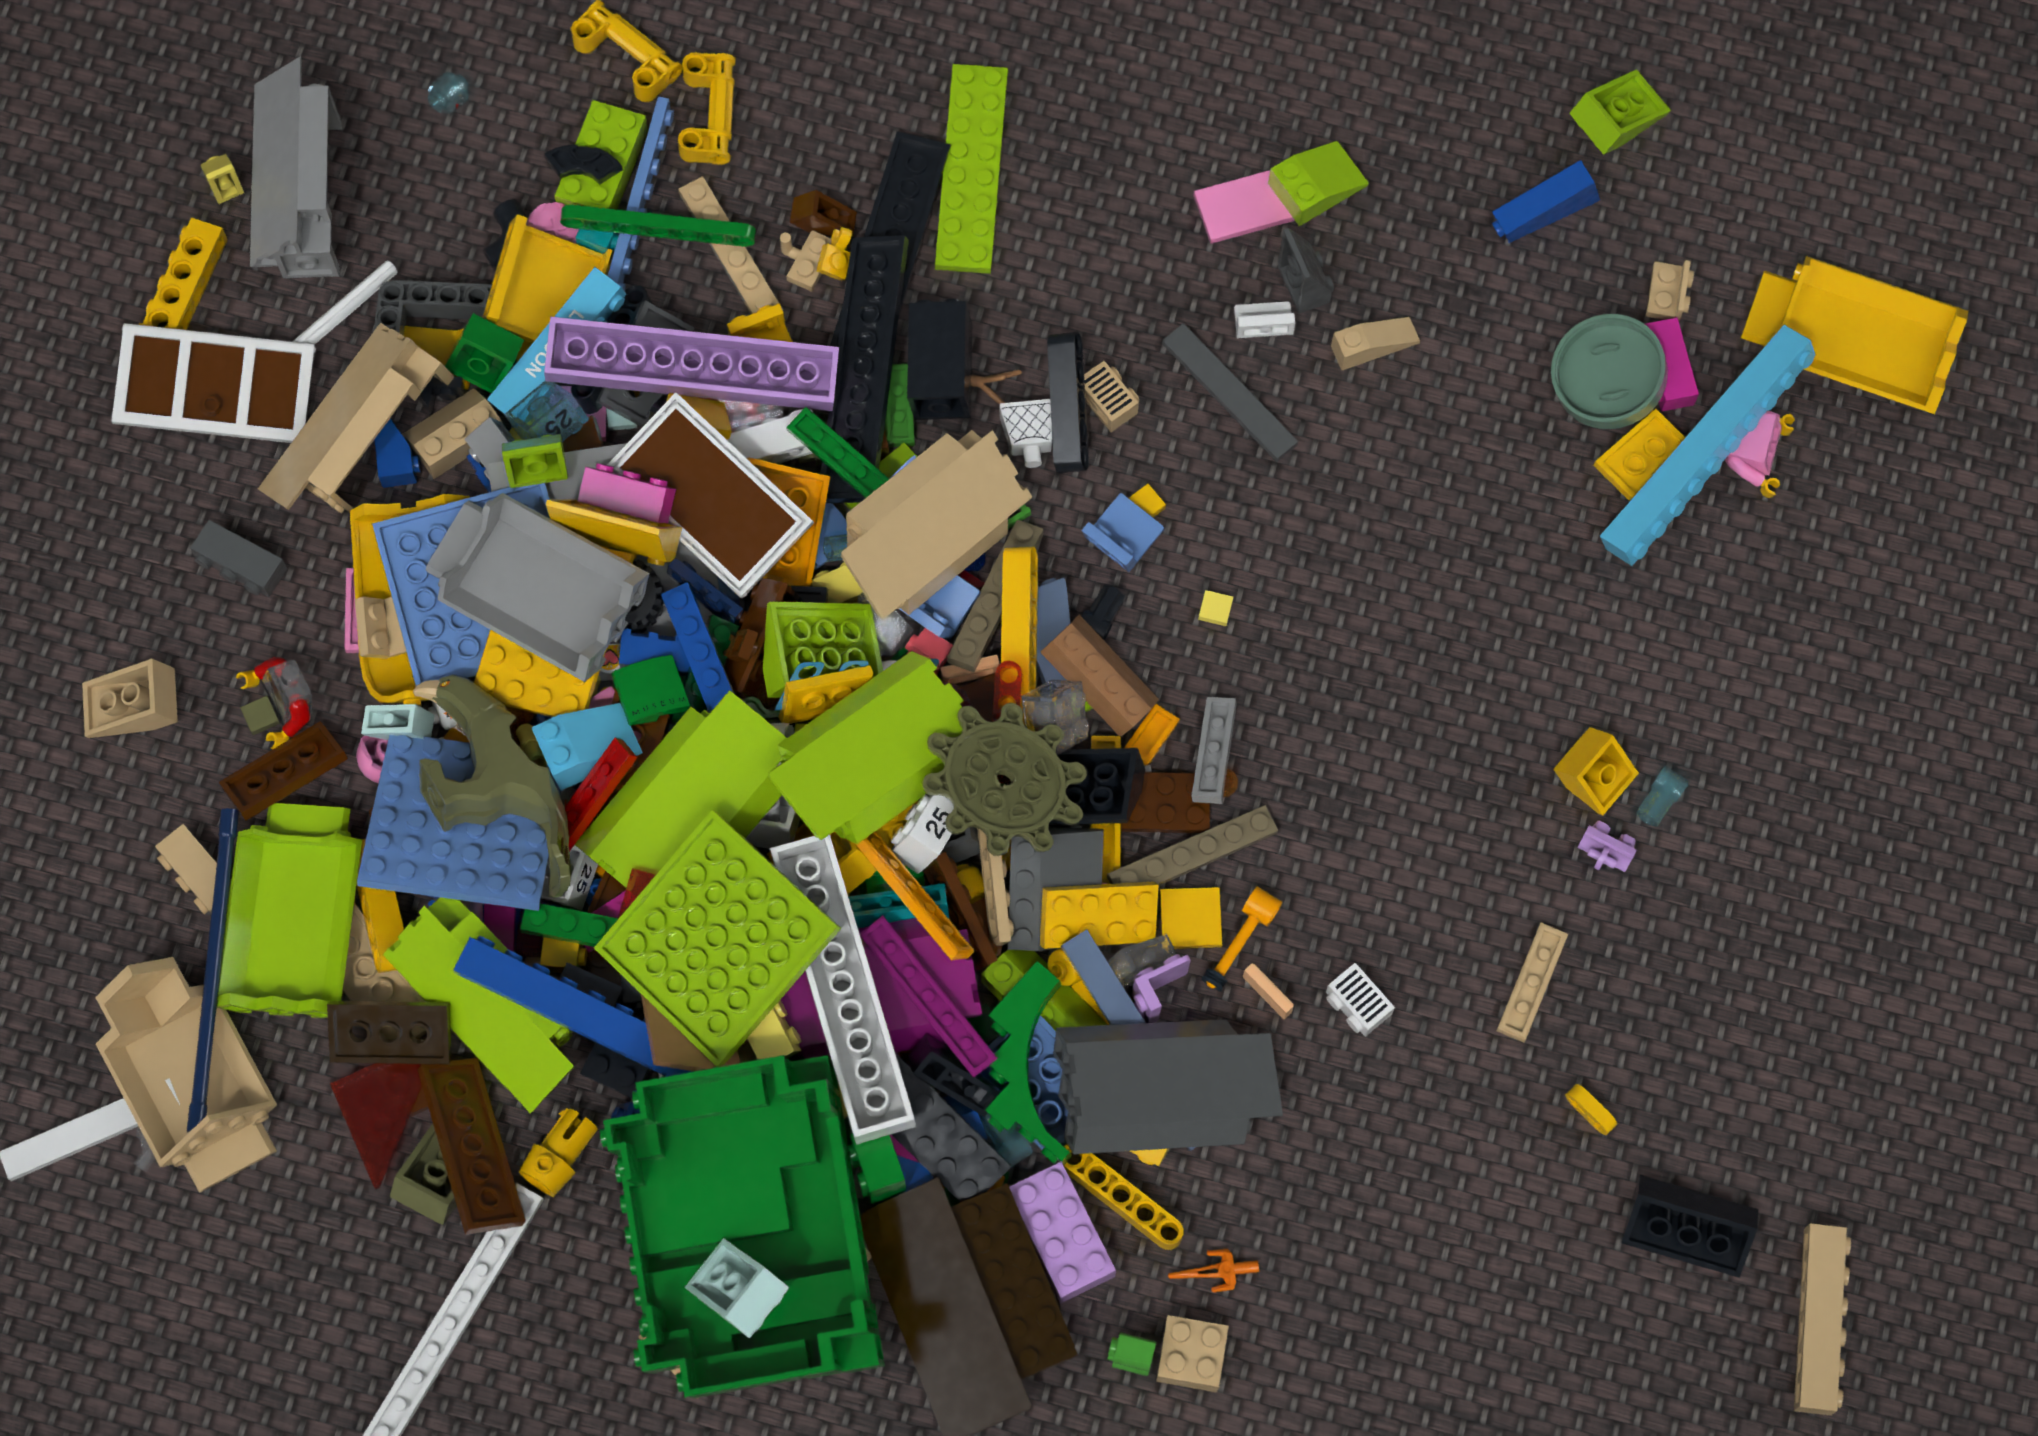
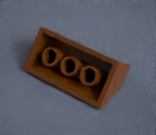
M762 578L760 584H756L750 596L752 603L749 610L744 611L739 627H741L740 630L750 629L758 633L756 642H758L757 650L748 661L736 662L728 658L723 666L737 697L745 699L753 696L757 698L764 682L763 657L767 603L797 602L800 597L787 583Z

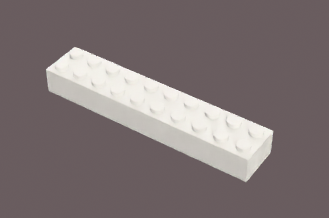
M830 834L823 840L811 836L770 848L774 866L841 927V930L805 971L856 1145L916 1127Z

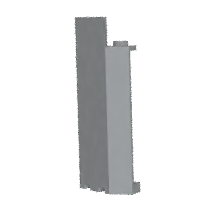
M501 493L493 500L487 501L483 508L469 500L465 502L426 566L428 573L439 578L438 586L440 589L437 600L583 682L587 681L602 668L606 661V658L603 657L605 650L611 641L617 643L628 624L625 621L626 615L632 605L638 607L644 598L649 578L648 572L504 493Z

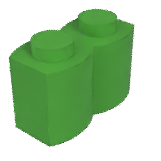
M1120 1332L1119 1338L1112 1337L1107 1360L1113 1361L1112 1368L1148 1376L1156 1341Z

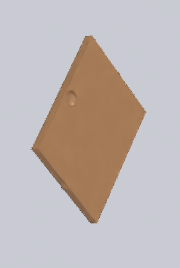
M641 994L654 1065L688 1071L716 1068L697 1047ZM738 1050L722 1066L740 1063Z

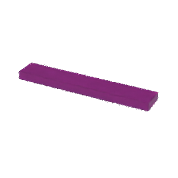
M881 916L860 933L861 939L973 1078L998 1059L884 916Z

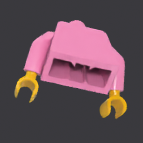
M1767 411L1760 418L1757 427L1753 431L1748 432L1741 440L1738 449L1730 453L1725 459L1728 467L1740 477L1756 487L1761 486V493L1766 498H1772L1776 495L1775 492L1769 490L1768 484L1774 488L1780 486L1777 478H1769L1767 480L1765 475H1770L1780 434L1788 436L1794 431L1793 427L1786 425H1792L1795 421L1794 416L1791 414H1786L1780 418L1779 414Z

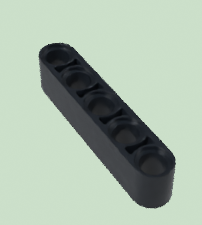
M640 285L627 288L623 305L616 312H612L607 323L632 325L642 302L648 301L653 304L645 288ZM572 384L571 394L582 412L593 414L603 407L596 403L603 387Z
M1079 332L1051 334L1048 336L1047 350L1055 470L1058 474L1087 471L1089 452L1081 335Z

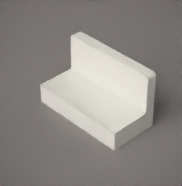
M1288 301L1235 305L1234 307L1237 338L1293 335L1295 316L1294 313H1291V305Z

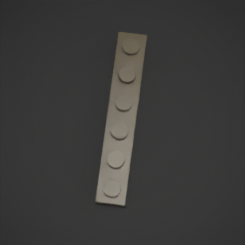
M1018 519L1016 520L981 589V594L976 599L947 656L949 664L975 672L1002 619L1003 551L1005 548L1034 546L1037 549L1044 535L1043 528Z
M1266 805L1110 872L1107 875V879L1110 884L1156 882L1158 885H1162L1276 835L1278 829Z

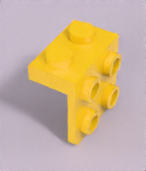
M780 304L763 306L756 313L735 317L727 324L728 335L793 342L786 328L784 313Z

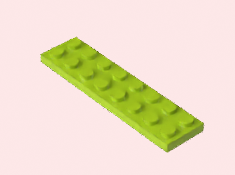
M953 64L946 144H950V150L943 170L935 270L991 274L1008 68Z

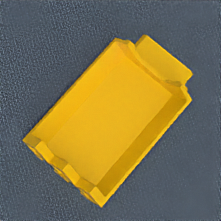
M1808 256L1805 257L1803 264L1797 263L1792 277L1793 280L1764 270L1741 336L1742 339L1766 346L1781 327L1786 325L1812 342L1816 355L1811 365L1803 370L1935 414L1945 390L1947 375L1956 356L1957 344L1968 320L1967 310Z

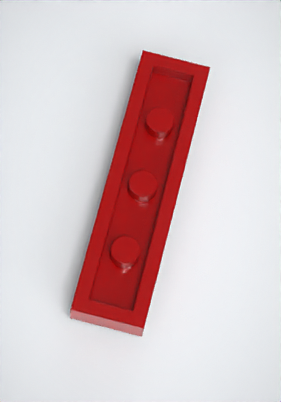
M616 737L613 739L564 807L568 821L569 852L638 758L621 739Z

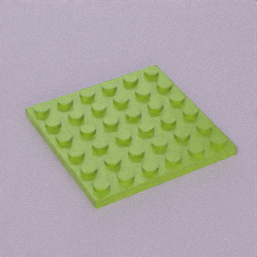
M711 810L597 943L594 949L716 1067H720L727 1063L841 930V927L720 814Z

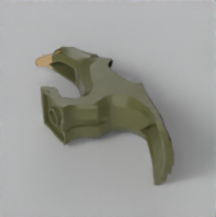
M452 674L439 680L424 681L417 685L413 690V694L416 697L426 698L439 705L460 725L468 741H470L471 757L474 766V773L471 779L459 782L446 778L438 760L427 758L420 760V792L443 831H449L454 825L464 822L486 826L507 814L522 816L536 822L546 834L550 862L548 897H561L564 891H568L571 878L567 814L549 769L538 766L530 761L515 743L510 728L511 723H514L517 719L515 715L506 710L504 703L464 677Z

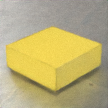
M1205 590L1198 620L1227 626L1233 596Z

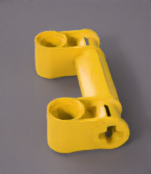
M601 0L592 3L588 10L572 24L573 45L578 52L584 54L591 53L609 37L642 63L635 70L632 77L634 94L642 102H650L656 99L669 84L679 77L683 70L680 62H674L665 55V50L656 45L619 14H613L605 7L604 2ZM584 34L589 35V36H587V37H580L581 35H584ZM650 83L648 86H642L641 84Z
M694 52L686 55L683 59L682 67L685 83L694 88H710L708 129L686 128L678 136L679 155L686 162L723 165L731 160L728 146L729 141L732 139L735 85L732 72L736 59L730 54ZM692 68H699V69H701V70L698 71V72H691V71H690V69H692ZM695 143L696 146L689 148L686 147L685 144Z

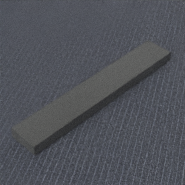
M1184 323L1162 340V345L1276 462L1298 445V440Z

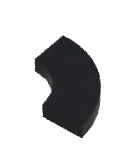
M572 144L557 147L544 153L545 159L560 179L569 175H584L592 178L600 185L623 170L618 160L596 147L589 148Z

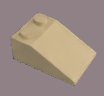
M149 659L82 683L85 737L87 738L152 731L178 722L175 668L155 659Z

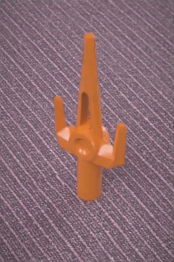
M1229 1249L1208 1250V1256H1222L1221 1262L1200 1268L1169 1273L1168 1278H1223L1226 1284L1212 1287L1211 1291L1234 1290L1236 1284L1235 1275L1259 1272L1258 1260L1234 1263L1233 1254ZM1217 1269V1273H1198L1199 1271Z

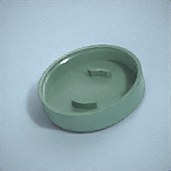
M1603 314L1578 323L1564 335L1552 358L1551 378L1561 405L1574 419L1598 429H1617L1636 423L1655 408L1662 398L1667 385L1668 366L1662 345L1649 327L1629 316Z

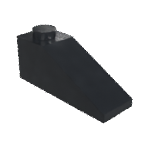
M927 1033L908 1055L914 1075L983 1117L987 1115L985 1111L987 1107L1002 1092L982 1074H978L973 1078L948 1046Z

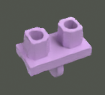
M1600 820L1593 826L1589 825L1577 848L1587 852L1588 856L1597 860L1594 868L1598 871L1602 864H1605L1613 869L1616 867L1625 872L1637 851L1634 849L1636 840L1627 834H1621L1619 840L1609 836V825Z

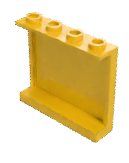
M517 214L509 223L482 318L524 339V341L533 343L549 324L550 317H554L594 267L608 276L612 262L610 260L612 250L608 249L602 254L527 226L528 218Z

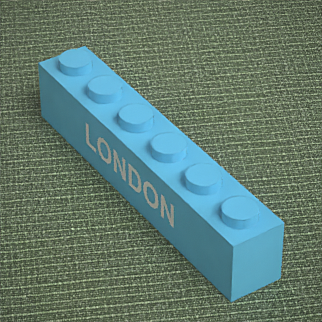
M594 267L554 317L607 322L606 319L613 311L619 310L623 305L626 293L621 286ZM550 322L487 399L493 407L518 426L530 420L535 412L534 408L540 400H545L553 390L552 386L555 382H547L544 374Z

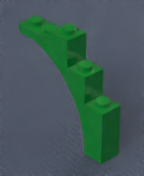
M1036 961L989 1014L993 1022L990 1027L1002 1038L1006 1035L1010 1037L995 1053L998 1059L989 1066L992 1069L989 1075L999 1084L1003 1085L1007 1082L1008 1085L985 1111L990 1116L987 1122L998 1132L1001 1133L1005 1129L1011 1134L1019 1125L1021 1128L1018 1133L1029 1143L1032 1144L1036 1140L1044 1147L1041 1153L1053 1164L1058 1160L1065 1165L1072 1155L1046 1131L1035 1109L1029 1084L1028 1060L1034 1030L1046 1005L1062 986L1058 978Z

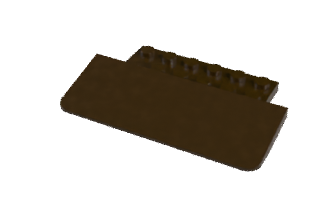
M937 1177L878 1204L862 1214L861 1224L865 1242L944 1436H971L1032 1409L1022 1380L1079 1356L1008 1183L951 1207L940 1179Z

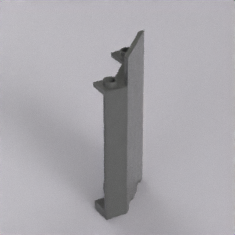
M1227 1019L1059 1027L1056 1029L1053 1055L1062 1068L1058 1096L1068 1111L1064 1139L1073 1154L1245 1144L1246 1134L1251 1128L1250 1118L1283 1116L1271 1033L1237 1034Z

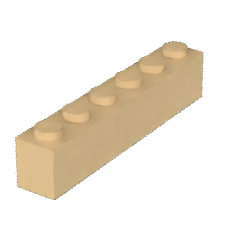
M1810 1223L1804 1229L1794 1411L1831 1416L1837 1412L1838 1408L1842 1407L1843 1390L1839 1389V1377L1844 1375L1845 1361L1840 1358L1841 1346L1844 1347L1846 1342V1328H1842V1316H1846L1848 1309V1299L1843 1297L1844 1285L1847 1286L1849 1282V1267H1845V1255H1849L1851 1249V1238L1846 1237L1847 1228Z

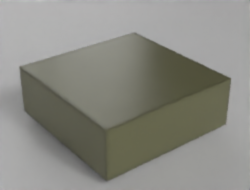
M268 696L240 707L253 736L280 724Z

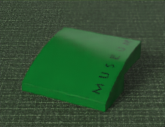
M672 655L640 661L615 670L611 674L629 726L656 722L661 715L687 712L690 707Z

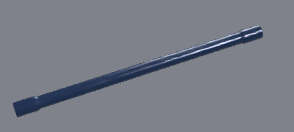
M231 808L221 809L219 847L187 1133L207 1116L208 1109L207 1095L231 868L239 811Z

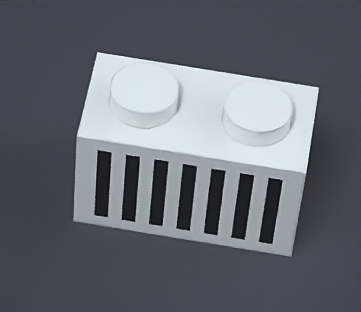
M1356 963L1332 981L1326 990L1328 994L1326 998L1330 1005L1337 1011L1341 1009L1348 1017L1346 1021L1356 1033L1361 1032L1365 1037L1389 1018L1395 1009L1392 1003Z

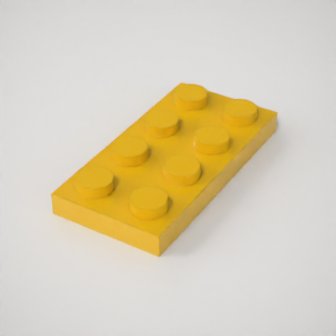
M1156 882L1043 888L1040 946L1044 949L1061 948V945L1085 930H1088L1097 946L1155 942L1159 885Z

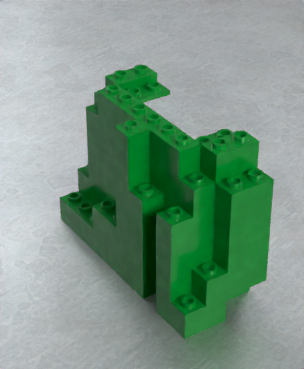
M782 1055L635 1082L637 1090L632 1091V1098L635 1110L639 1109L640 1113L603 1120L604 1128L600 1129L602 1146L607 1147L608 1152L618 1156L615 1173L617 1182L623 1184L624 1195H620V1206L622 1213H627L629 1225L624 1227L625 1238L628 1245L632 1244L634 1256L629 1257V1264L632 1275H637L638 1287L634 1288V1297L637 1307H642L641 1319H639L640 1334L642 1338L646 1337V1339L637 1340L638 1348H634L636 1366L641 1367L642 1372L651 1374L680 1369L681 1372L676 1373L677 1387L679 1392H684V1397L687 1398L704 1397L803 1378L811 1379L844 1372L851 1373L885 1367L875 1304H872L867 1277V1274H870L852 1164L847 1148L848 1140L839 1086L831 1058L825 1055L791 1062ZM723 1238L764 1266L789 1287L783 1295L781 1302L774 1306L764 1319L762 1326L750 1338L684 1288Z

